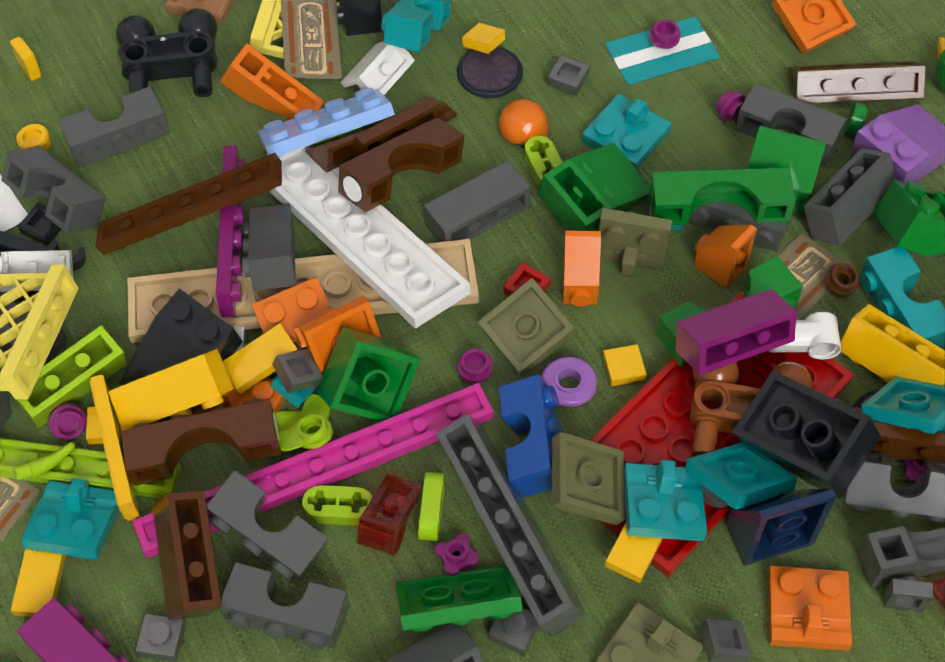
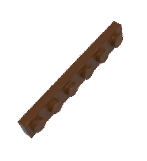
M272 153L99 222L96 248L103 255H106L174 227L182 226L202 216L210 215L230 205L240 203L258 194L271 191L282 185V161L276 153Z

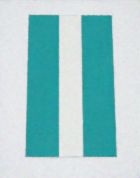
M696 16L675 22L681 32V38L678 45L670 49H661L654 46L649 38L650 30L606 42L605 45L627 84L630 85L720 58Z

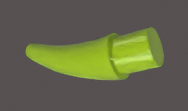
M69 442L45 457L14 466L12 469L15 480L33 479L46 473L67 457L75 448V444Z

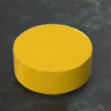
M40 124L27 125L16 136L20 150L40 146L47 151L52 142L48 130Z

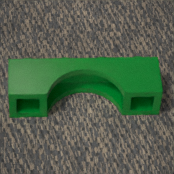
M768 167L765 169L734 168L730 170L699 169L696 171L665 170L662 172H652L649 190L652 216L672 220L671 225H687L690 216L696 209L711 202L735 204L747 211L755 223L790 222L796 202L790 168Z
M776 256L748 271L743 290L746 298L772 289L790 306L796 309L803 286L782 260ZM691 301L659 316L656 332L658 339L680 367L687 364V362L676 352V321L708 311V309L699 307Z

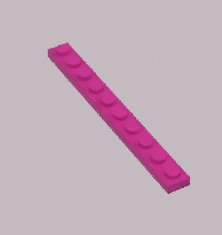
M477 383L244 477L266 492L267 500L258 510L257 514L304 496L305 492L314 486H329L440 441L436 433L465 414H468L476 422L482 424L494 419V411L480 384ZM222 485L204 492L206 506ZM207 512L208 521H209V519H210L212 516L209 515L208 512ZM153 513L133 520L132 522L146 558L158 555ZM209 523L210 533L218 530Z

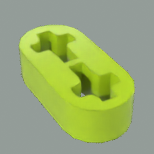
M534 136L526 142L525 162L537 186L540 187L546 170L551 171L563 162L553 142L547 137ZM535 150H539L540 153H545L544 159H542L540 154Z
M428 471L425 473L419 518V540H439L445 491V473Z
M319 485L308 489L302 498L304 514L308 520L316 524L364 525L371 520L375 511L372 495L369 491L360 487ZM318 499H325L326 505L322 506V510L315 511L314 505L317 504ZM356 500H361L363 507H360L358 513L352 512L351 506H354Z

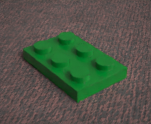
M507 565L462 571L456 575L443 574L395 582L403 631H426L435 625L447 623L464 625L470 623L473 619L484 617L501 619L510 616L512 613L523 611L517 584Z

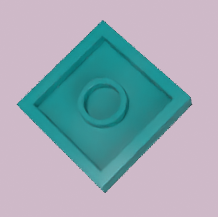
M618 93L612 102L582 133L581 142L593 149L615 143L634 167L638 169L670 133L672 123L649 111L648 103L639 98L636 99V102H633Z
M896 376L862 405V413L870 416L873 421L908 429L916 428L931 434L936 432L945 433V386Z
M745 442L687 459L685 470L687 474L697 480L703 487L709 489L735 510L774 498L779 494L795 491L797 477Z
M661 460L659 465L626 463L624 467L627 536L704 541L707 535L702 485L685 472L686 468L675 467L676 461Z
M72 478L71 484L49 481L21 538L23 548L98 560L119 511L114 491L89 487L86 480Z

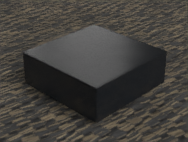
M37 203L18 225V229L21 234L48 246L62 229L45 216L47 207Z

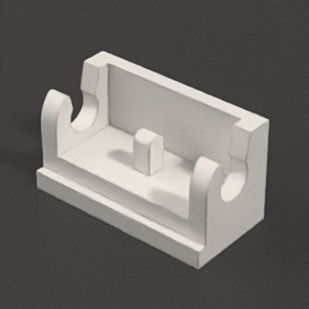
M72 250L3 251L0 256V274L48 273L52 264H65L73 278ZM3 286L0 292H9L17 286ZM38 286L31 291H39L41 286Z

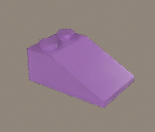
M918 104L885 113L858 130L850 157L852 158L861 148L890 153L896 180L908 183L909 180L918 182L945 162V126Z

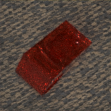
M386 474L360 517L358 545L395 556L403 541L407 518L420 497L422 485Z

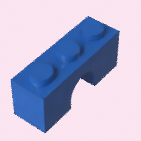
M537 374L499 387L501 415L504 421L516 434L530 431L522 443L505 449L508 481L523 498L552 489V437L559 432H563L555 412V407L559 406L556 390L552 385L548 386L542 377Z

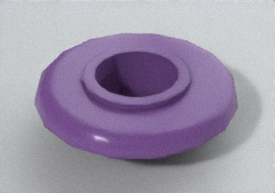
M570 356L558 358L550 362L542 373V379L548 386L552 385L555 388L560 406H580L588 402L596 393L598 384L596 372L590 364L580 358ZM570 377L577 380L579 385L568 389L561 386L559 381Z

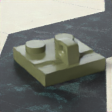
M603 208L599 231H601L600 259L622 263L620 274L633 277L636 266L663 270L672 220Z
M533 278L478 321L479 325L522 377L577 333L576 328Z
M559 432L553 436L552 507L614 525L625 520L624 451L564 432Z
M637 602L596 662H696L705 646Z

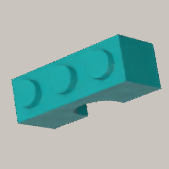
M400 0L396 2L395 6L389 12H386L382 19L381 30L385 31L384 43L420 52L430 42L431 29L440 31L449 22L452 0Z
M898 246L867 257L859 277L863 289L869 292L876 302L877 309L938 347H945V308L941 301L938 299L929 303H917L909 299L905 294L913 291L921 273L907 249Z

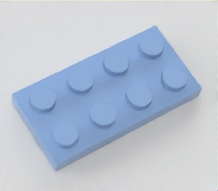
M365 88L356 92V97L345 101L342 98L331 100L325 103V108L314 112L312 109L302 110L294 115V119L282 122V120L271 121L263 126V130L257 132L267 155L276 153L277 156H281L393 116L395 114L391 102L379 89Z

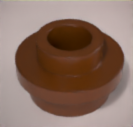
M838 263L832 265L826 271L824 282L832 294L839 297H847L857 290L859 274L852 265ZM837 278L842 279L845 285L840 283Z

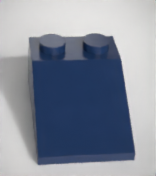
M800 489L786 494H779L774 498L738 510L733 508L726 527L743 566L814 545L836 498L834 490Z

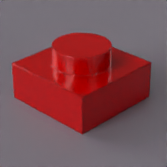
M522 262L503 286V294L509 297L531 278L546 293L551 286V278Z

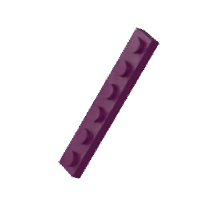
M224 146L222 173L246 164L245 159L239 158L237 146ZM240 203L220 209L216 298L221 318L235 317L236 302H242L241 282L237 281V276H243L242 256L238 255V251L243 250L244 237L243 231L239 230V226H243L245 222L244 207Z

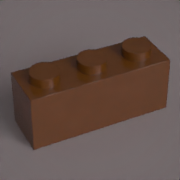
M204 490L166 493L152 505L168 621L206 616L221 607V599Z

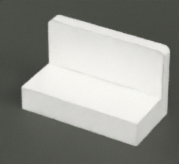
M382 41L375 44L341 81V84L344 88L357 84L361 90L365 88L379 89L385 95L415 60L406 49L388 45Z

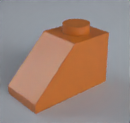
M753 225L718 226L710 235L704 234L694 249L697 252L694 267L727 289L748 266L757 228Z
M565 231L562 270L563 304H572L578 307L597 305L600 280L601 231Z

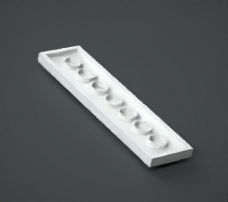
M314 144L278 156L282 161V185L269 192L282 204L290 203L291 212L415 329L471 294V284L386 208L379 205L365 213L338 193L339 167L326 173L305 152L306 148L314 146Z

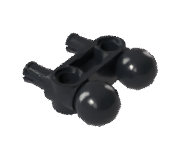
M193 8L186 11L180 17L178 24L179 33L156 35L154 26L143 16L131 15L124 18L117 26L116 40L120 46L118 54L122 64V75L125 79L129 80V94L147 88L148 81L192 76L194 94L197 97L210 96L212 94L211 72L216 69L218 63L215 51L218 25L214 16L205 9Z

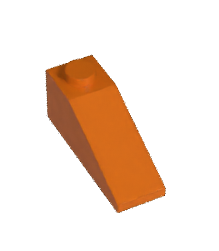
M247 43L220 80L222 84L245 101L289 119H294V115L302 110L312 109L313 112L319 110L325 102Z

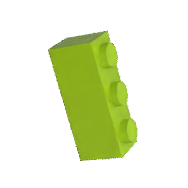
M101 325L43 366L29 399L15 400L39 429L48 422L49 415L54 408L65 403L74 404L91 391L89 382L91 377L103 374L107 380L125 367L127 363L124 352Z

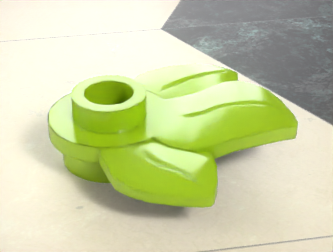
M311 394L306 399L302 411H278L275 413L282 451H291L300 447L316 449L322 447L331 439L333 428L328 421L331 409L320 396Z

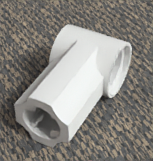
M818 312L811 314L805 320H796L795 341L771 349L769 352H808L810 357L819 360L830 359L839 355L841 343L836 316L829 312Z

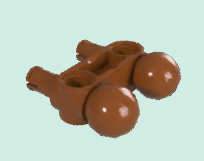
M737 362L701 375L692 368L693 378L696 383L689 418L690 422L696 427L692 457L715 451L718 431L732 433L760 391V388L736 384L739 377ZM796 362L780 363L768 373L766 378L767 380L771 372L775 371L813 389L811 374L803 365ZM702 402H715L719 408L709 409Z

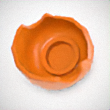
M520 99L504 107L498 121V127L506 141L512 144L525 145L534 136L547 137L549 121L540 104L530 99Z

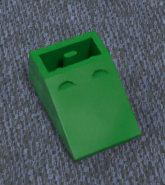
M615 143L569 158L543 175L537 195L568 231H599L603 208L624 212L629 211L650 197V184Z
M893 179L873 212L875 217L897 246L924 256L945 254V193L936 191L934 194L928 192L925 187L917 182L909 180L908 183Z

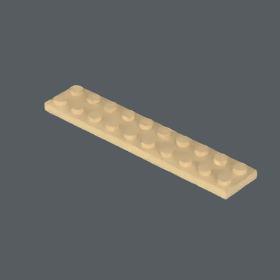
M470 239L427 243L426 245L471 284V294L452 306L479 303V292ZM336 254L295 259L296 285L317 277L330 307L336 309L364 296L369 301L374 315L397 313L392 306ZM217 268L128 278V337L131 344L140 343L143 340L155 316L179 288L221 318L216 298ZM243 272V276H237V281L241 282L242 302H236L235 317H224L221 319L233 328L244 327L245 330L260 329V323L251 304L293 286L253 291L251 277L245 278Z

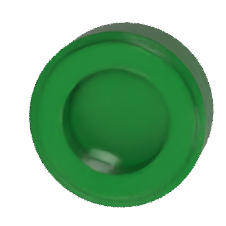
M854 102L846 121L844 133L856 136L858 130L863 128L868 112L867 105Z

